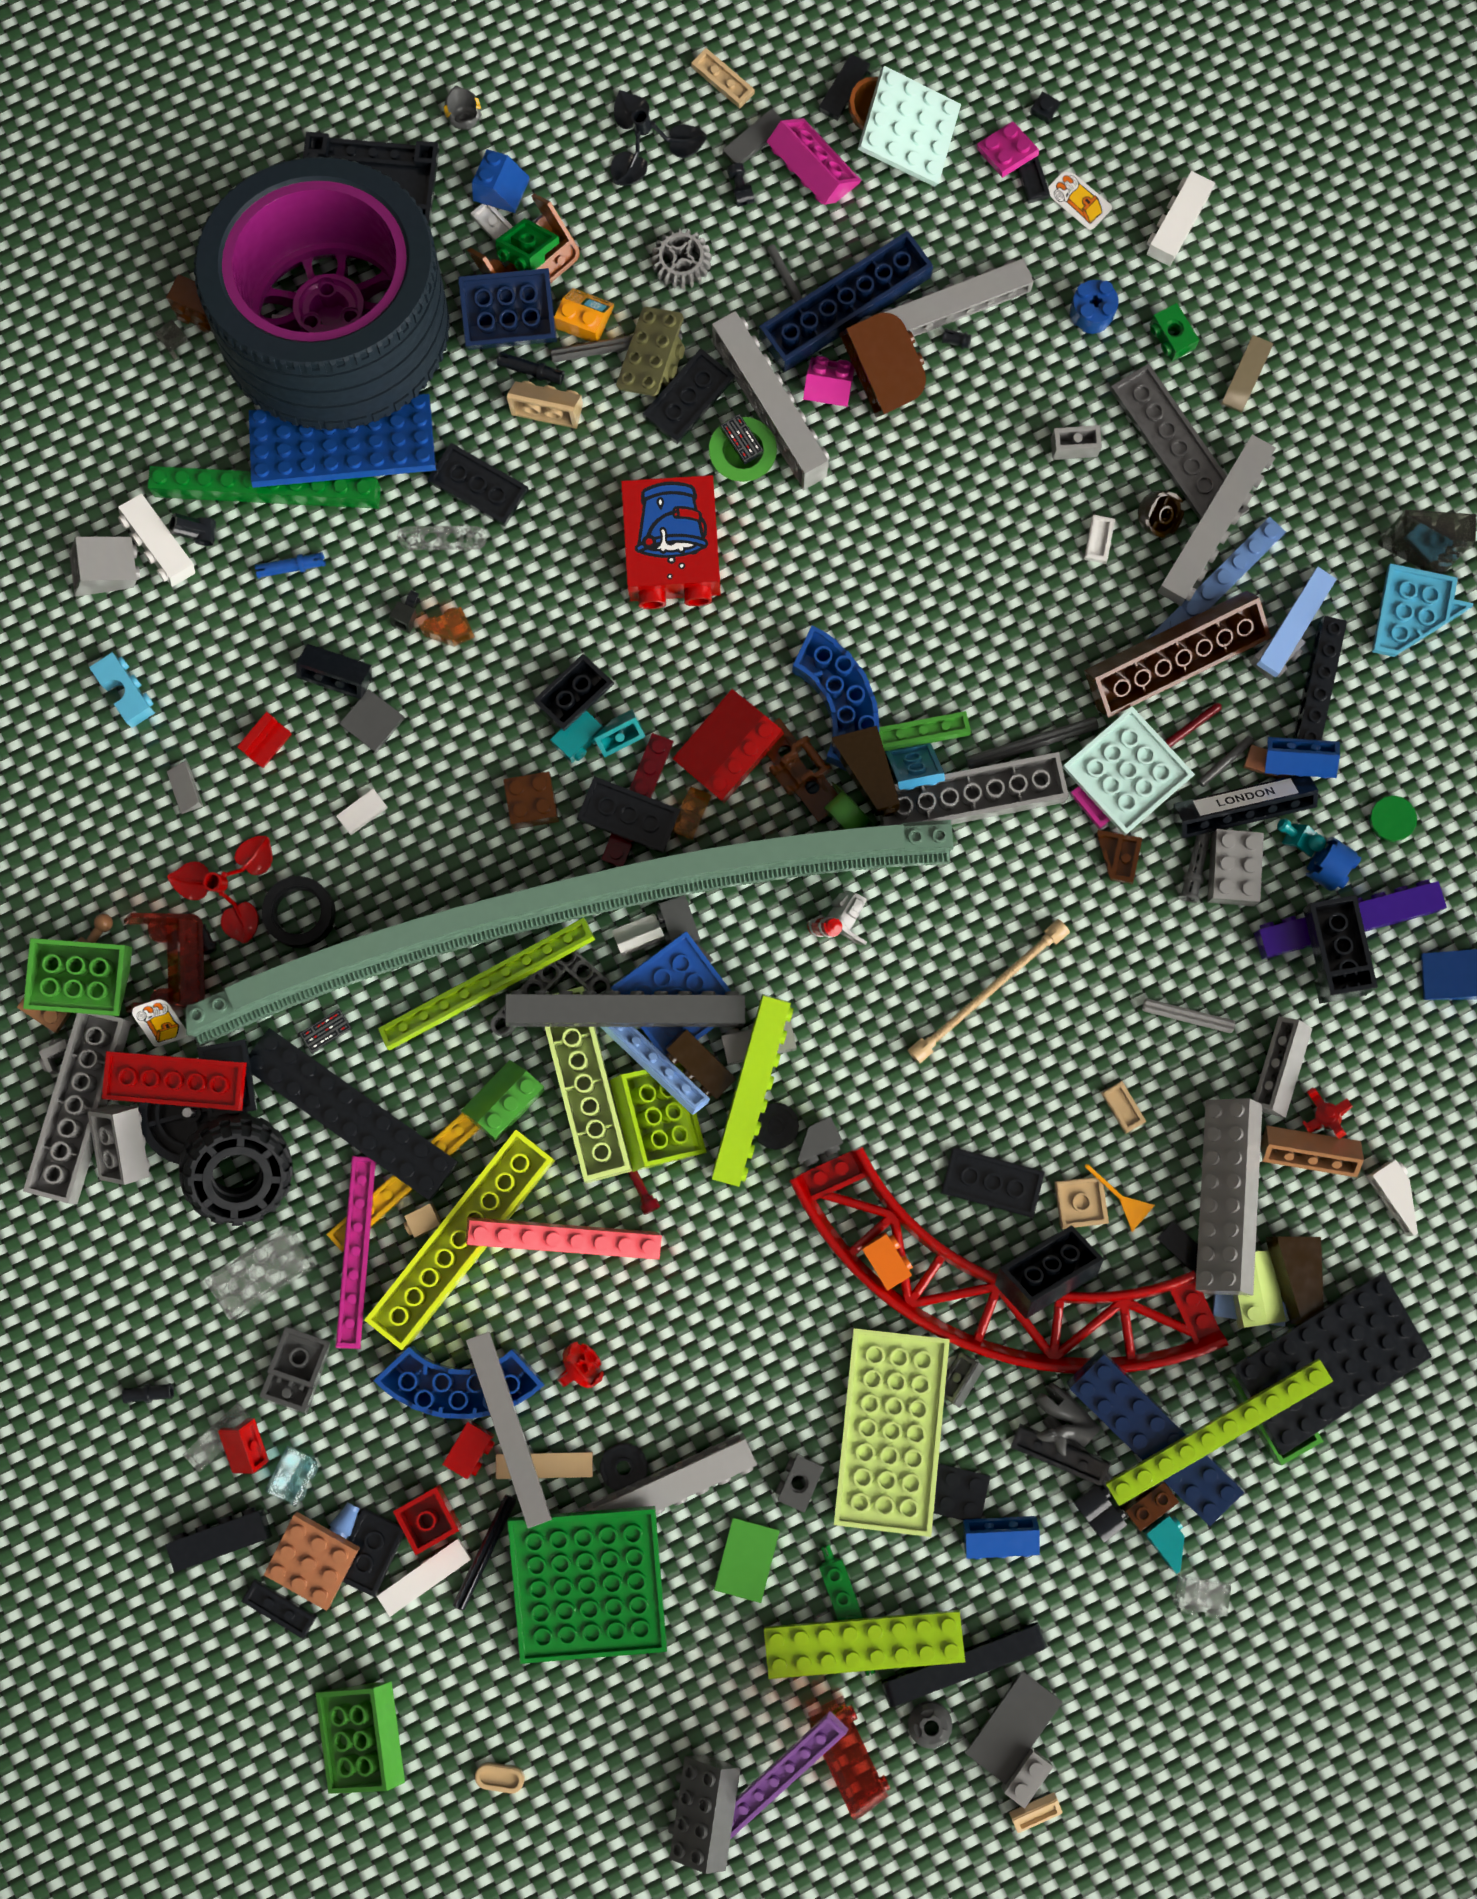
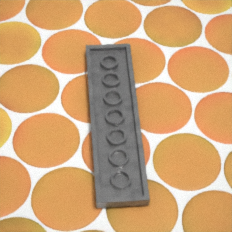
M1148 363L1112 385L1110 391L1196 516L1201 520L1227 475ZM1242 505L1238 512L1242 513L1241 516H1243L1250 509L1248 506Z

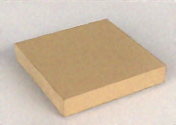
M1096 1177L1054 1182L1061 1229H1066L1071 1225L1076 1228L1109 1223L1104 1185Z

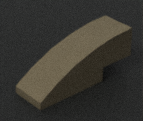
M1252 335L1222 400V405L1242 413L1274 343Z

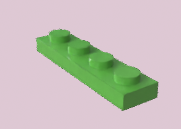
M966 711L879 727L884 751L971 735Z

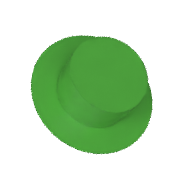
M750 417L742 418L763 448L764 453L744 465L720 426L714 431L709 443V455L712 464L720 474L734 481L746 482L760 478L769 471L776 458L777 444L772 431L761 421Z
M831 782L839 794L824 807V810L841 830L864 828L866 825L875 827L858 805L840 787Z

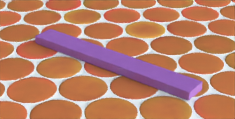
M831 1711L736 1797L731 1838L846 1735L849 1729Z

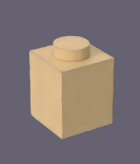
M431 1203L404 1216L406 1219L404 1227L409 1236L413 1234L414 1238H419L437 1229L442 1223L434 1204Z

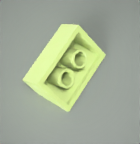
M1269 1250L1255 1252L1253 1295H1233L1238 1329L1286 1322L1280 1288Z

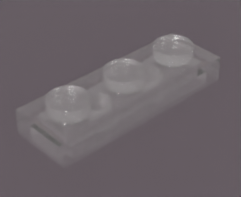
M237 1403L198 1439L183 1456L198 1472H201L224 1450L218 1430L221 1428H235L247 1418L252 1417Z

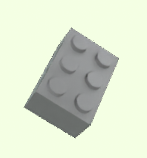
M1216 829L1211 834L1207 903L1255 906L1260 902L1264 833Z
M111 1104L88 1111L99 1180L126 1185L150 1177V1164L145 1151L146 1140L142 1134V1117L138 1107Z

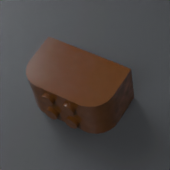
M878 313L839 333L876 418L915 400L921 395L926 384V375L922 366L924 365V360L921 353L916 352L914 348L915 339L910 330L907 331L900 318L891 313Z

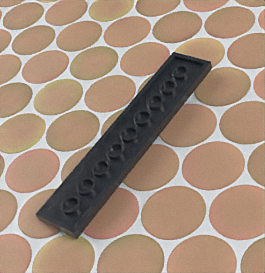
M269 1028L250 1052L251 1071L255 1077L427 1200H432L457 1166L458 1162L272 1029Z

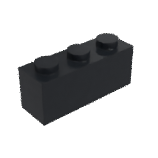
M310 644L306 645L296 662L297 678L358 699H362L372 681V665Z

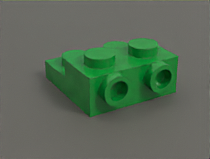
M524 218L495 240L496 255L502 262L509 261L513 263L519 271L535 270L545 263V254L559 244V236Z

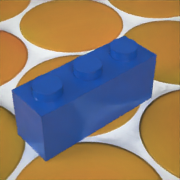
M1268 737L1265 773L1295 775L1298 777L1337 778L1340 742Z
M1036 1516L963 1520V1542L966 1559L1040 1555V1530Z

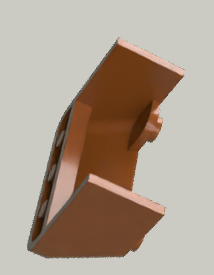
M534 193L531 197L542 214L534 223L559 236V244L545 254V263L537 268H549L550 283H552L578 260L580 252L551 201ZM472 248L467 250L482 274L519 271L513 263L504 267L503 263L497 259L488 260L485 255Z

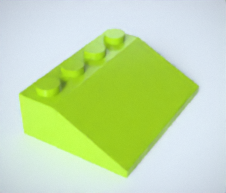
M679 1062L675 1065L681 1072L685 1069ZM646 1070L621 1074L609 1080L633 1172L707 1153L697 1114L692 1115Z

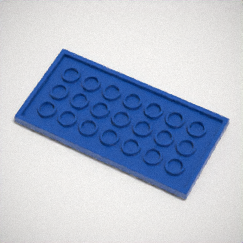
M421 394L416 398H412L411 402L402 406L399 411H394L390 416H385L379 419V421L342 430L340 428L332 430H318L312 427L304 428L302 425H292L289 421L284 422L279 417L275 418L271 416L270 412L263 411L262 409L249 410L250 465L253 488L436 471L429 394Z

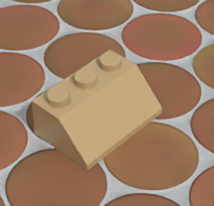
M515 381L507 394V401L513 416L575 429L578 427L583 401L582 396L573 390H566L565 392L549 385L541 387L529 381Z

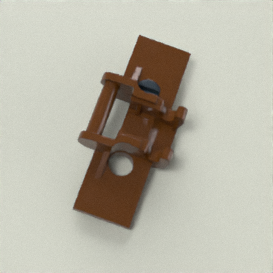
M778 718L774 723L783 730L784 735L767 753V756L774 764L769 767V770L784 788L785 792L789 796L796 794L819 823L829 816L824 807L838 795L824 777L832 770V767L824 762L810 743L811 739L808 736H804L797 741L782 720ZM788 747L791 749V752L783 757L779 755L781 748ZM802 748L819 770L813 773L810 769L808 770L799 759L798 753L802 751Z

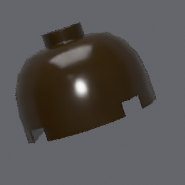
M1165 490L1149 493L1143 498L1138 508V520L1141 527L1147 533L1161 538L1166 537L1169 533L1173 534L1176 532L1184 516V510L1181 509L1180 502L1183 503L1182 499L1176 493Z

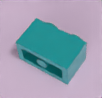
M585 711L565 731L560 729L550 740L552 745L568 761L573 763L575 760H581L586 755V749L591 744H597L594 736L603 726L589 712Z

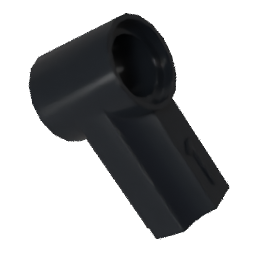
M174 513L169 521L170 534L193 539L194 543L198 545L212 546L215 543L216 521L211 518H192Z

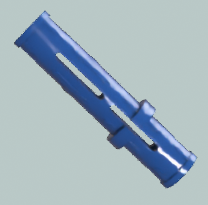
M323 552L305 556L298 554L295 558L255 564V570H258L256 575L260 579L299 570L300 572H306V569L324 567L326 562L323 561L325 559Z

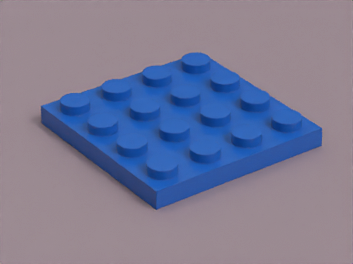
M687 931L683 932L611 986L613 991H620L621 995H630L631 991H643L644 995H654L655 991H667L668 995H678L679 991H690L692 995H701L703 991H714L715 995H725V992L731 991ZM641 1027L653 1045L665 1057H667L666 1054L668 1053L665 1046L684 1028ZM714 1027L685 1028L698 1040Z

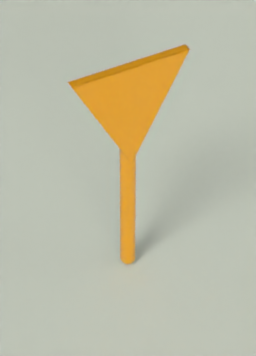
M1085 1164V1168L1119 1198L1131 1232H1133L1155 1205L1122 1196L1089 1164Z

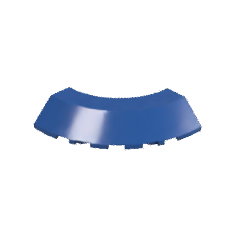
M812 625L793 664L792 673L806 681L820 695L830 716L832 737L877 726L879 731L877 702L865 672L854 660L852 654L845 650L836 639ZM830 745L826 762L846 771L833 751L832 745Z

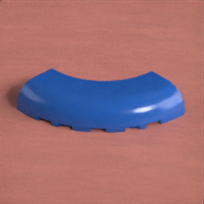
M414 1346L408 1347L373 1380L395 1400L402 1402L411 1409L432 1416L473 1419L490 1415L475 1368H453L439 1364L427 1358ZM515 1349L510 1350L499 1359L514 1406L534 1395L545 1385L540 1376Z

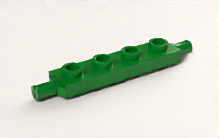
M830 1544L820 1547L825 1562L819 1566L837 1619L864 1618L843 1558H834ZM875 1670L870 1671L871 1675L875 1673ZM865 1671V1675L869 1676L870 1672Z

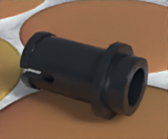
M946 328L942 343L960 346L964 350V348H969L972 335H969L966 331L961 333Z
M206 924L197 925L192 929L200 946L199 951L203 952V955L211 954L217 950V943L212 940Z

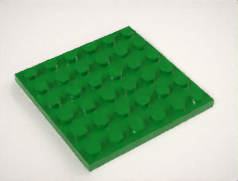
M655 1506L550 1514L552 1520L531 1528H527L524 1516L508 1518L520 1664L667 1652Z

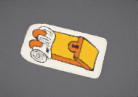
M1062 172L1048 187L1051 198L1089 230L1094 229L1112 210V205L1072 172Z
M158 999L133 1008V1017L155 1047L188 1037L186 1035V1028L166 1001Z

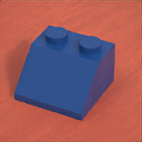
M487 149L472 181L473 201L515 213L530 177L508 155Z

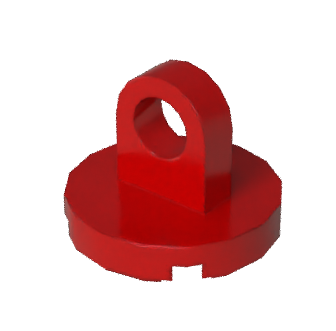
M573 1342L564 1349L562 1356L566 1369L557 1378V1381L563 1387L575 1381L585 1388H592L602 1381L604 1373L603 1370L600 1371L601 1361L593 1349L584 1343L580 1345L578 1342Z

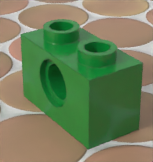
M1177 303L1153 315L1149 324L1150 331L1154 337L1159 339L1163 353L1169 356L1171 361L1196 349L1199 338ZM1168 331H1174L1177 335H1170Z

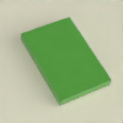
M733 1517L714 1591L761 1603L780 1530Z

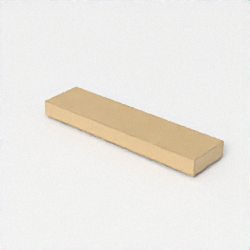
M593 1452L530 1453L538 1478L593 1477ZM496 1454V1479H511L504 1455Z

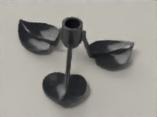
M619 90L614 104V118L617 125L623 129H630L634 126L636 151L635 154L629 151L621 152L613 158L610 168L613 183L620 186H628L640 181L645 176L648 167L647 161L644 158L638 157L640 154V135L649 134L652 128L666 142L670 143L669 149L671 153L679 158H688L694 155L707 140L706 133L697 127L683 124L673 127L670 130L671 138H669L657 127L655 121L650 120L649 104L644 98Z

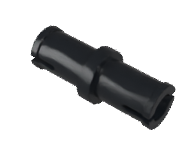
M172 1383L154 1386L144 1384L143 1387L123 1388L122 1390L124 1404L141 1401L152 1403L153 1400L173 1399L174 1397Z

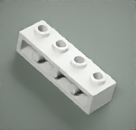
M1193 171L1190 172L1188 178H1182L1177 188L1180 191L1178 196H1172L1167 206L1170 209L1168 214H1162L1157 224V227H1159L1158 232H1152L1146 245L1150 247L1146 255L1169 267L1171 266L1208 200L1215 182Z
M142 493L118 507L120 523L125 529L129 528L133 533L131 537L138 547L142 545L145 550V557L150 564L155 563L158 567L157 573L163 582L168 581L173 587L195 574L194 564L173 535L170 534V531Z

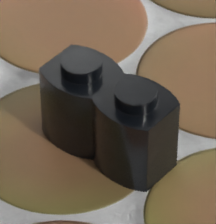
M1093 1484L1072 1502L1099 1538L1105 1543L1127 1526L1124 1521L1127 1516L1118 1505L1114 1508L1109 1501L1112 1496L1103 1485L1098 1487L1097 1484Z

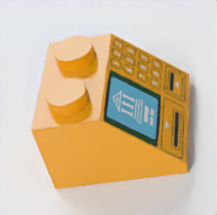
M573 288L562 298L554 316L556 329L589 342L599 341L614 308V303Z

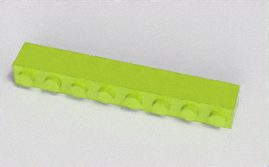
M764 994L761 996L711 1174L712 1180L738 1187L741 1181L745 1182L749 1169L745 1167L747 1158L752 1159L755 1145H752L754 1135L758 1136L761 1128V1122H758L760 1112L765 1113L768 1102L764 1097L766 1090H771L774 1081L771 1072L773 1067L777 1068L781 1054L777 1053L779 1044L784 1045L787 1035L784 1026L786 1021L790 1022L794 1008L790 1007L791 1003L789 1001Z

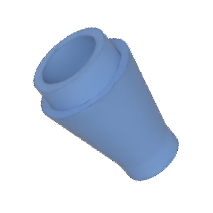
M347 1502L341 1512L329 1524L331 1526L329 1530L345 1539L351 1536L360 1509Z

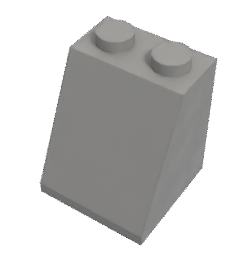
M75 537L69 553L74 596L134 588L136 581L140 579L139 566H135L134 558H137V547L133 545L132 537Z

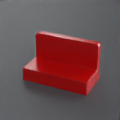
M266 711L237 748L261 768H264L292 733Z
M247 1418L235 1428H221L218 1430L232 1473L254 1474L269 1462L255 1418Z

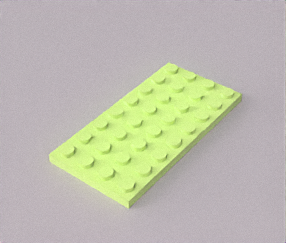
M854 1328L834 1525L931 1537L950 1339Z

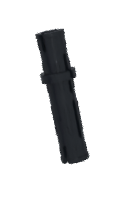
M500 352L497 358V366L531 375L539 381L546 380L561 385L564 380L565 371L546 366V363L531 362L504 352Z

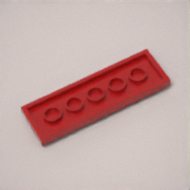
M106 1051L102 1099L242 1111L247 1063Z

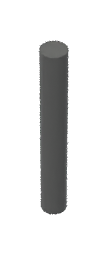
M774 244L768 246L767 251L796 303L803 297Z
M1247 736L1197 780L1199 785L1205 787L1254 743L1252 737Z

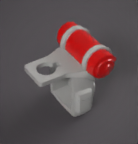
M852 891L839 893L831 904L833 908L826 917L819 916L810 920L807 925L808 931L816 937L832 938L841 934L858 945H866L867 941L852 933L850 929L867 899Z

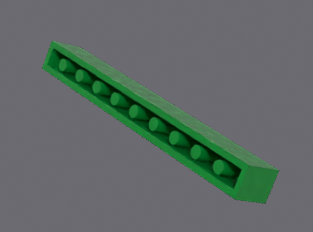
M150 466L148 489L157 498L379 509L381 492L377 478L373 477L253 488L251 471Z

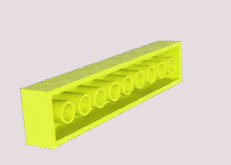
M515 1130L364 1321L400 1350H406L487 1248V1246L466 1244L468 1217L509 1220L555 1160L522 1133Z

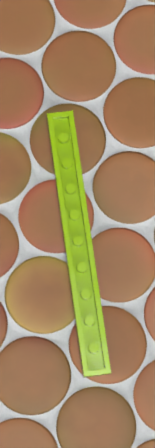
M582 918L379 1027L378 1029L386 1048L392 1050L593 942L595 938L586 919Z
M1318 1358L1105 1482L1106 1486L1120 1506L1333 1382Z

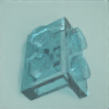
M287 1446L265 1491L268 1494L288 1501L290 1505L296 1507L298 1502H301L306 1495V1486L309 1480L313 1479L317 1473L318 1462L313 1456Z

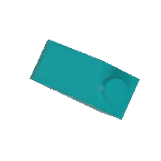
M631 709L613 718L594 736V739L605 758L646 736L635 712Z
M1163 1514L1142 1532L1172 1572L1178 1574L1181 1571L1185 1537L1180 1531L1183 1526L1175 1516L1170 1517L1167 1514Z

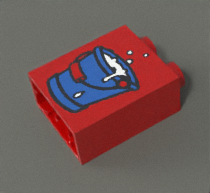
M713 475L621 481L627 585L630 601H638L639 607L643 609H658L666 606V599L684 598V602L688 606H704L712 602V596H721Z

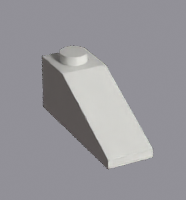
M1396 1160L1388 1161L1366 1177L1406 1236H1415L1418 1234L1410 1179L1406 1175L1408 1171L1401 1162Z

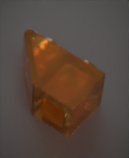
M461 607L450 608L444 612V615L437 618L430 617L422 625H419L425 637L453 647L475 638Z

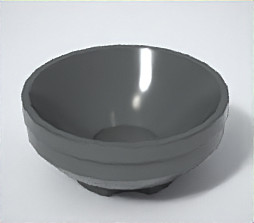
M926 1701L915 1706L910 1712L908 1731L918 1745L929 1749L937 1748L946 1743L951 1735L952 1719L943 1705L933 1701ZM930 1720L937 1722L939 1727L937 1733L929 1735L924 1731L925 1723Z

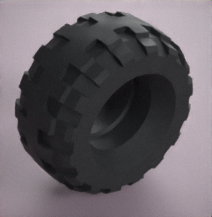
M227 1113L218 1115V1118L215 1120L205 1121L194 1134H190L180 1155L179 1180L187 1202L189 1201L194 1211L199 1215L206 1216L211 1219V1222L217 1224L226 1222L232 1223V1226H241L243 1222L251 1220L257 1222L264 1219L265 1214L274 1212L281 1205V1200L284 1196H287L291 1187L293 1166L290 1150L284 1137L278 1129L276 1130L271 1126L270 1122L263 1118L252 1117L251 1114L229 1115ZM245 1155L254 1159L259 1164V1173L248 1185L239 1188H229L219 1184L214 1179V1168L226 1157Z

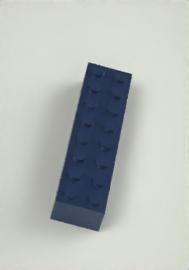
M906 231L760 325L759 338L785 373L839 338V333L846 328L857 324L865 316H873L930 279L933 264L909 231Z
M1102 1349L1096 1352L1067 1381L1069 1389L1142 1461L1188 1435ZM1209 1454L1163 1480L1209 1526L1245 1493L1240 1484Z

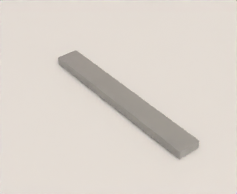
M486 1332L470 1338L466 1342L527 1528L550 1521L552 1518L491 1334Z

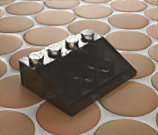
M1404 510L1378 541V546L1422 570L1441 574L1446 572L1476 541V514Z

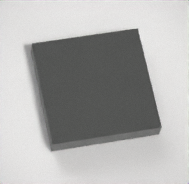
M368 689L362 699L355 704L341 721L340 726L377 753L405 717Z

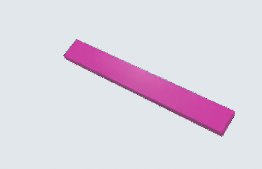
M352 1156L336 1337V1348L361 1349L376 1162L369 1157Z

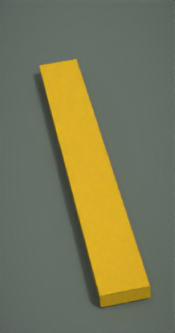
M461 1113L430 1142L451 1156L480 1129ZM394 1175L373 1192L371 1227L413 1190ZM347 1216L326 1234L341 1252H344Z

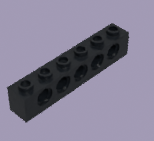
M1324 616L1317 624L1293 739L1322 740L1346 630V620Z

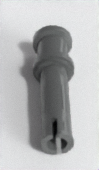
M1209 833L1196 835L1188 872L1183 875L1184 885L1182 893H1179L1178 896L1183 901L1198 903L1200 900L1198 893L1200 885L1204 882L1202 871L1211 838ZM1200 847H1202V848H1201V852H1200V856H1199V861H1198V863H1196V862H1197L1198 853H1199V849H1200Z

